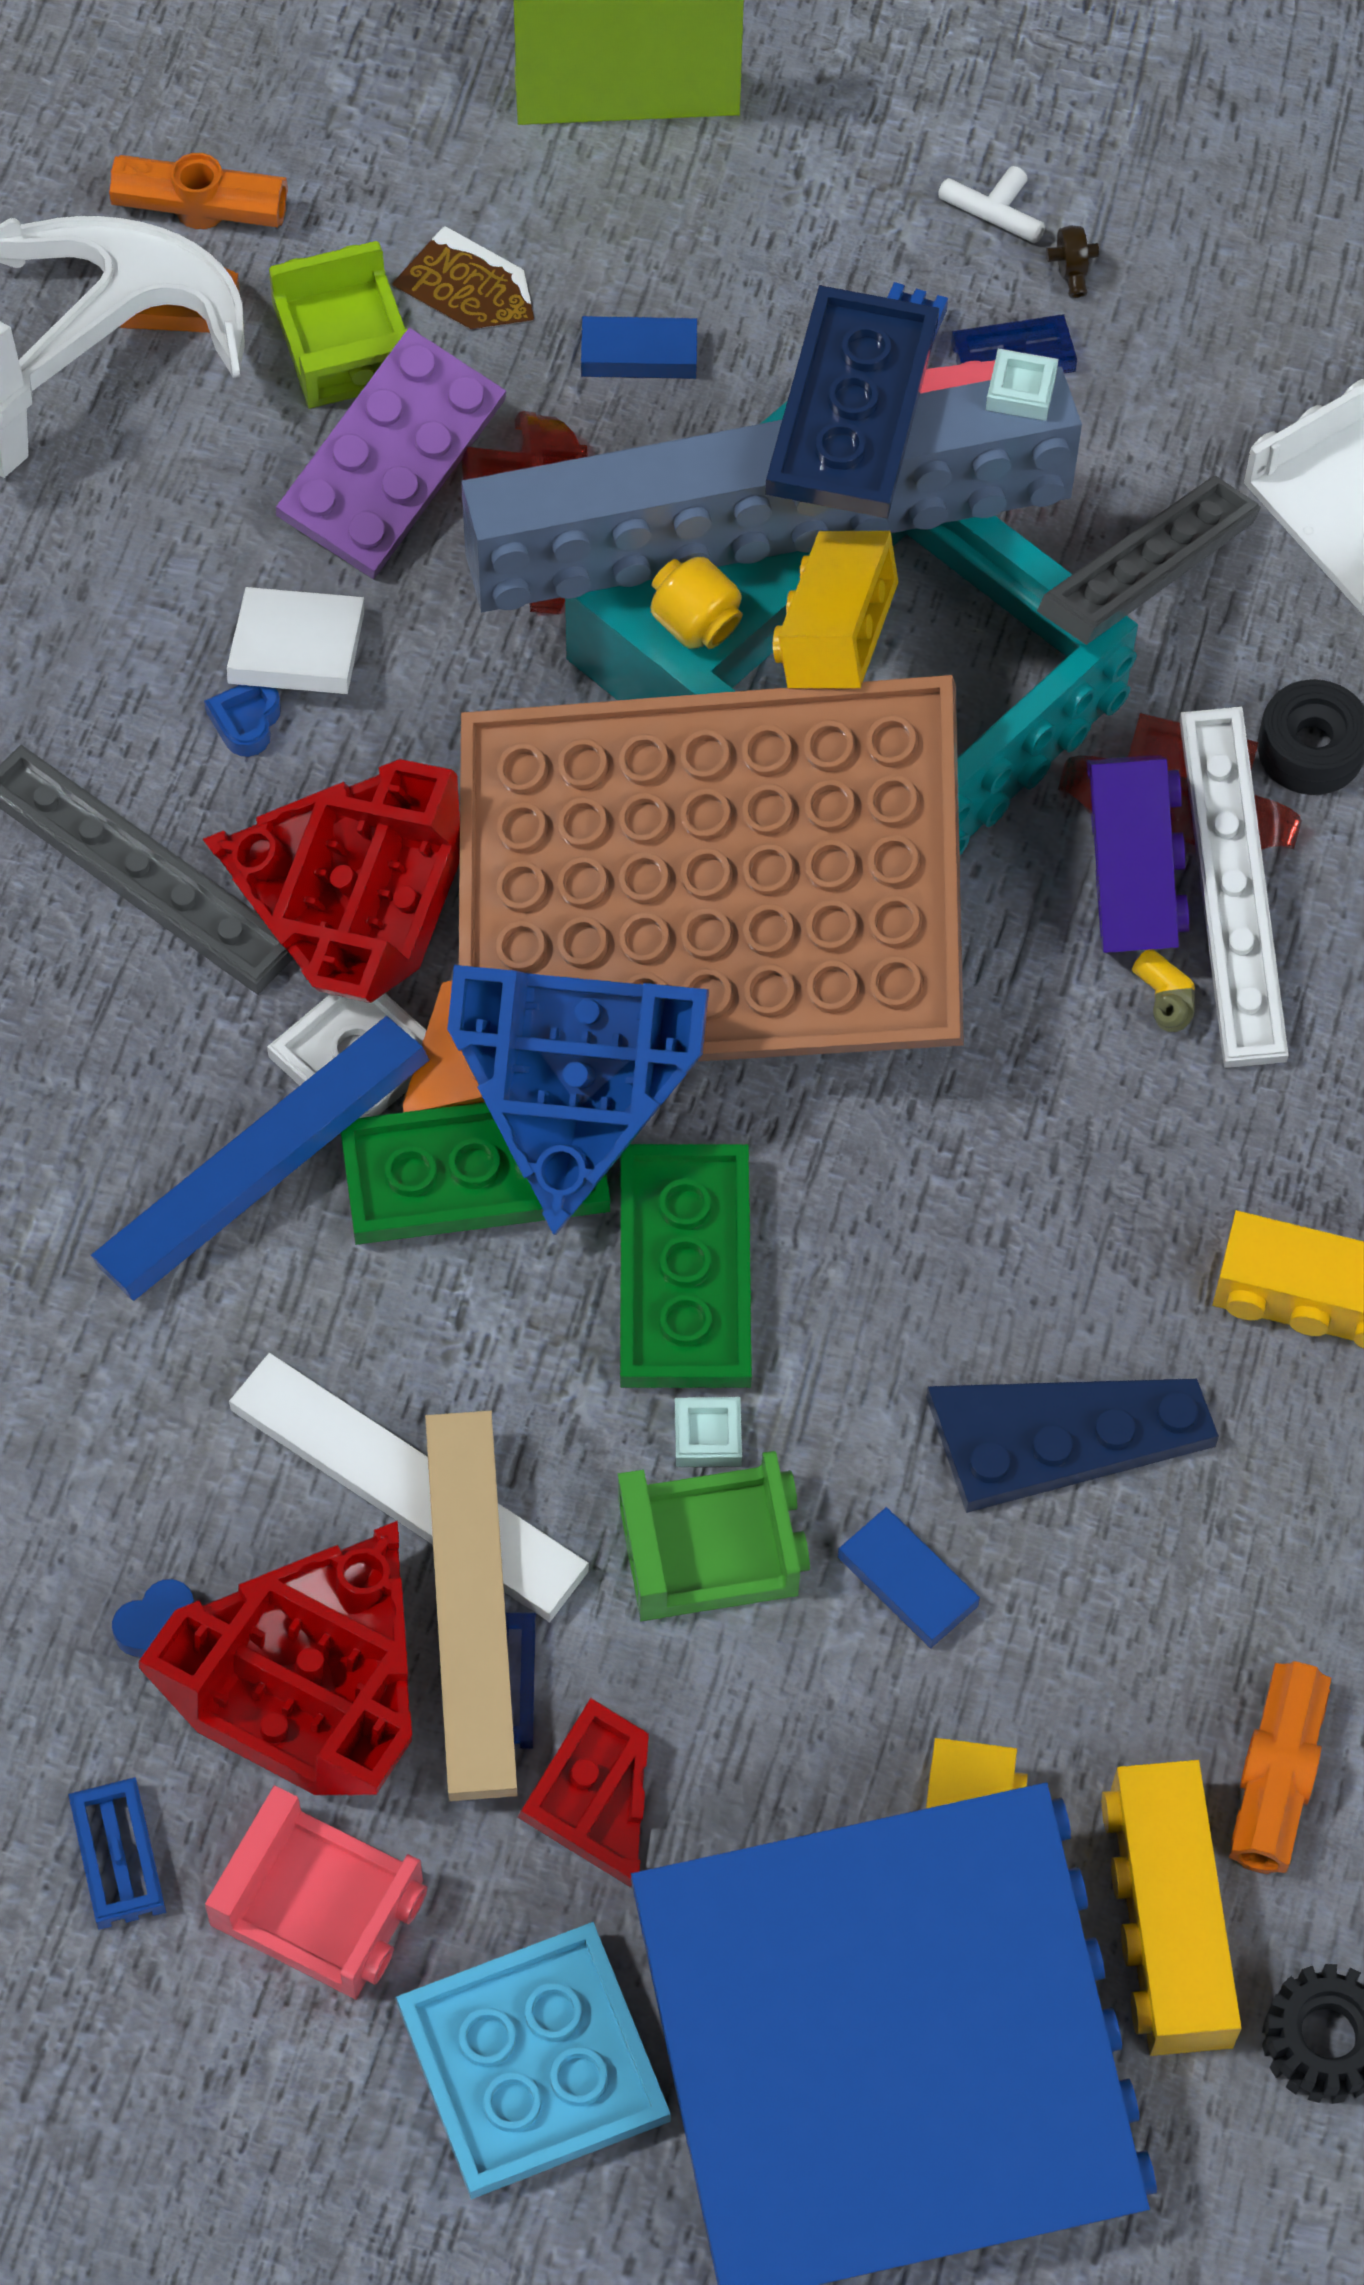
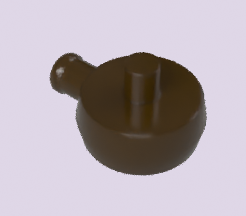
M1069 225L1058 230L1057 247L1046 248L1047 262L1058 261L1062 278L1068 280L1069 297L1080 298L1086 296L1088 292L1085 285V277L1088 273L1089 258L1099 257L1098 243L1087 244L1085 230L1082 226Z

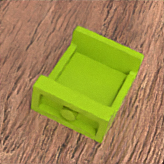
M378 241L361 245H349L340 250L311 257L295 258L269 268L272 304L308 409L358 397L407 331L385 274L383 251Z

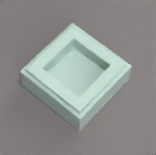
M998 348L987 395L986 410L1046 421L1059 359Z
M740 1397L675 1398L676 1467L742 1466Z

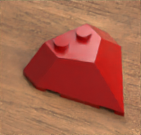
M398 759L378 767L380 774L352 786L341 782L256 817V825L228 835L223 830L203 839L212 853L220 859L232 875V880L280 944L288 950L302 969L303 975L317 991L372 1003L420 969L460 863L458 776L452 769Z
M398 1520L375 1529L372 1538L340 1550L339 1546L335 1545L238 1584V1592L203 1606L199 1600L176 1609L139 1660V1669L197 1733L313 1795H377L412 1742L403 1591L399 1562Z

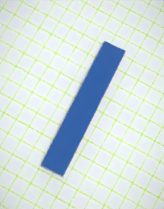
M385 1016L93 1252L91 1256L97 1266L132 1301H135L425 1065L429 1058L423 1046L388 1016Z

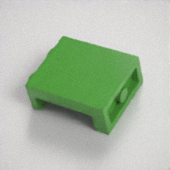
M776 1451L763 1452L762 1464L756 1468L649 1485L646 1482L644 1469L618 1473V1504L640 1622L798 1596L800 1572L810 1570L809 1551L804 1531H792L788 1511L797 1510L798 1507L795 1482L791 1470L780 1472Z

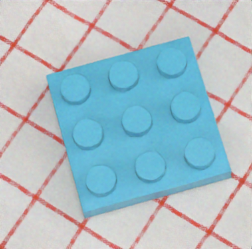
M594 1922L396 1996L399 2011L471 2200L671 2122V2113Z

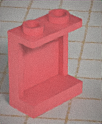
M274 1785L208 1897L205 1907L210 1926L357 2000L367 1981L375 1985L383 1976L394 1951V1947L388 1943L400 1921L409 1925L414 1920L425 1899L427 1886L422 1884L421 1860L407 1854L402 1862L302 1812L297 1796Z

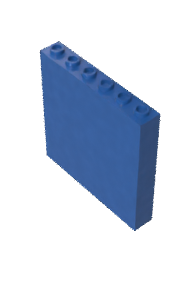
M1047 1782L631 1873V1884L717 2285H823L1150 2210L1147 2195L1157 2193L1155 2174L1147 2150L1136 2152L1129 2124L1140 2120L1137 2099L1131 2080L1129 2078L1119 2080L1112 2052L1122 2050L1120 2029L1114 2009L1112 2007L1101 2008L1095 1981L1105 1979L1102 1954L1096 1937L1087 1939L1084 1937L1078 1911L1088 1909L1086 1888L1079 1867L1068 1869L1062 1841L1071 1839L1068 1813L1062 1797L1051 1799Z

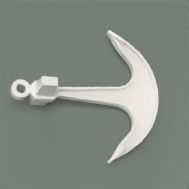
M74 216L20 224L19 220L10 218L1 223V264L20 268L25 264V260L74 257L85 259L98 265L104 273L100 280L19 360L11 327L0 322V476L5 478L28 458L27 408L32 405V391L135 314L145 309L168 304L184 306L197 311L206 320L215 350L231 373L232 378L240 377V368L245 348L243 306L239 291L232 277L222 264L202 247L177 233L148 223L124 218Z

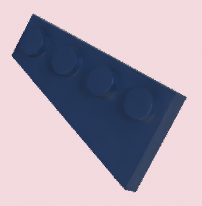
M1197 1379L928 1386L926 1398L966 1513L1216 1447L1219 1437Z

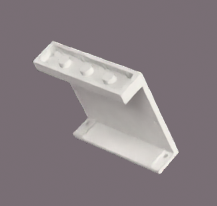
M1361 379L1351 385L1344 395L1327 405H1316L1308 409L1294 424L1278 433L1272 431L1260 437L1249 452L1244 484L1364 616V379Z

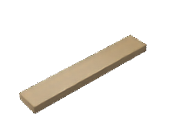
M492 1411L425 1415L449 1801L518 1796Z

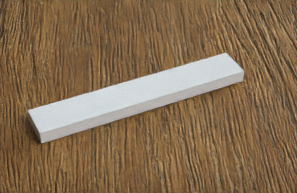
M1232 707L1181 712L1180 728L1224 1068L1287 1062L1289 1055L1243 708Z
M268 1353L229 1400L231 1411L433 1545L428 1457L271 1353ZM498 1503L504 1593L548 1622H551L589 1572V1563Z

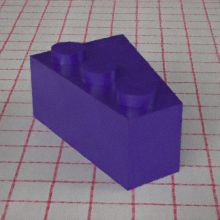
M1161 755L1087 760L1088 779H1090L1091 824L1095 846V876L1101 949L1103 953L1177 948L1179 947L1178 932H1189L1187 894L1176 895L1174 870H1185L1183 832L1172 833L1170 808L1181 807L1179 770H1168L1167 759Z

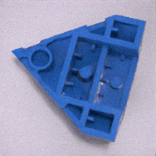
M454 965L447 1029L458 1051H462L479 1084L477 1088L523 1177L528 1179L544 1210L542 1214L553 1235H557L703 1055L709 997L708 989L643 983L642 985Z

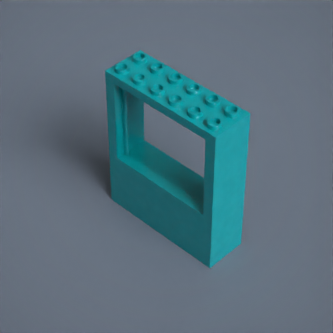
M787 401L762 423L782 420ZM996 516L988 518L972 517L942 523L931 529L915 528L891 533L893 546L906 535L910 536L1067 657L957 757L960 855L967 847L970 836L983 824L987 827L994 825L1008 809L1011 799L1022 788L1025 787L1030 790L1039 784L1047 774L1051 762L1061 752L1065 750L1070 753L1078 748L1087 737L1091 725L1101 715L1105 713L1107 716H1111L1119 710L1129 696L1131 690L1130 686H1128L1130 669L1137 657L1134 646L1138 624L1128 616H1125L1086 645L1037 612L1044 594L1073 574ZM796 551L765 557L756 563H734L717 567L741 592L742 599L739 610L743 616L735 630L713 649H708L705 645L694 649L684 647L654 618L650 609L656 592L652 587L653 579L633 587L616 586L586 592L576 598H565L566 659L616 700L735 692L732 688L773 653L775 627L783 625L787 614L788 593L790 590L797 589L800 581L802 557L809 556L810 552Z

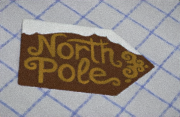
M446 226L442 227L392 283V286L471 330L534 320L524 270Z

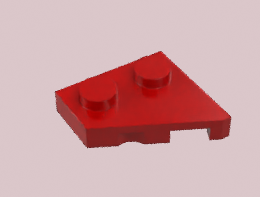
M590 1698L517 1818L631 1887V1873L640 1872L638 1854L640 1824L644 1815L645 1791L643 1789L644 1769L647 1766L649 1733Z

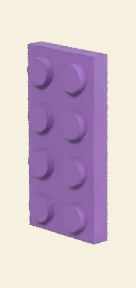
M409 327L276 506V516L374 580L503 404L506 398V390Z

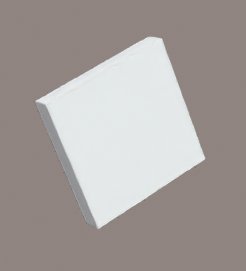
M245 587L227 665L228 684L348 694L364 617V597Z
M386 993L372 1003L329 994L267 1046L268 1057L300 1086L385 1016H388L420 1045L423 1043L427 1030ZM412 1075L359 1118L379 1116L407 1092Z

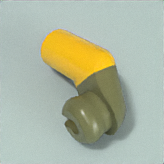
M1154 949L1145 950L1137 958L1131 971L1155 990L1153 1016L1160 1028L1167 1032L1183 1030L1191 1023L1195 1013L1194 982Z

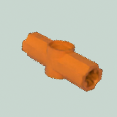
M190 153L182 156L176 162L120 155L119 157L115 156L111 169L109 194L111 205L175 213L181 223L193 229H208L216 226L222 220L278 228L282 226L286 212L288 185L286 177L222 169L214 157L204 153Z
M1297 1661L1286 1664L1275 1663L1260 1726L1259 1729L1255 1728L1243 1768L1240 1788L1244 1789V1795L1230 1843L1229 1858L1240 1863L1245 1869L1263 1874L1274 1872L1286 1873L1288 1870L1303 1805H1308L1317 1774L1322 1746L1317 1745L1330 1694L1329 1688L1332 1678L1324 1675L1316 1666Z

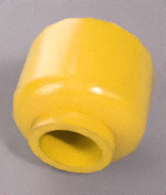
M694 557L684 563H681L678 559H673L657 573L652 581V587L656 590L650 606L652 615L688 649L699 648L703 645L708 649L715 648L735 630L742 619L743 614L739 610L742 599L741 592L726 575L705 557Z

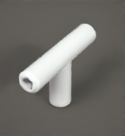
M1009 167L989 196L950 178L944 180L939 188V199L1025 240L1036 243L1040 241L1044 234V222L1009 206L1027 182V175L1020 167Z

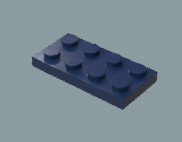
M819 285L766 477L765 495L888 519L938 325V307Z

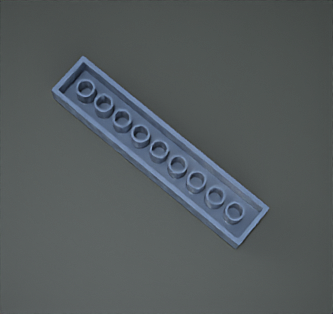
M1062 367L1057 368L1046 421L987 411L986 401L991 380L920 393L888 519L765 495L766 477L782 420L462 480L465 554L481 613L497 609L514 610L528 603L559 597L566 599L576 598L586 592L616 586H637L647 580L654 579L657 573L673 559H678L681 563H684L694 557H705L716 567L734 563L751 564L761 561L765 557L796 551L811 552L819 531L890 530L891 533L915 528L925 530L935 528L946 522L972 517L988 518L1003 511L1028 506L1045 507L1055 504L1059 500L1070 499L1082 423Z

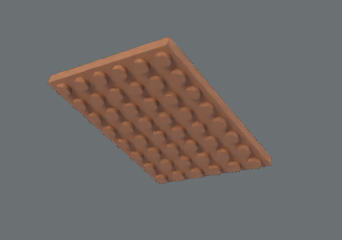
M953 675L865 681L862 683L861 688H774L462 712L459 965L642 985L643 983L708 989L709 997L703 1055L697 1062L963 1046L956 683Z

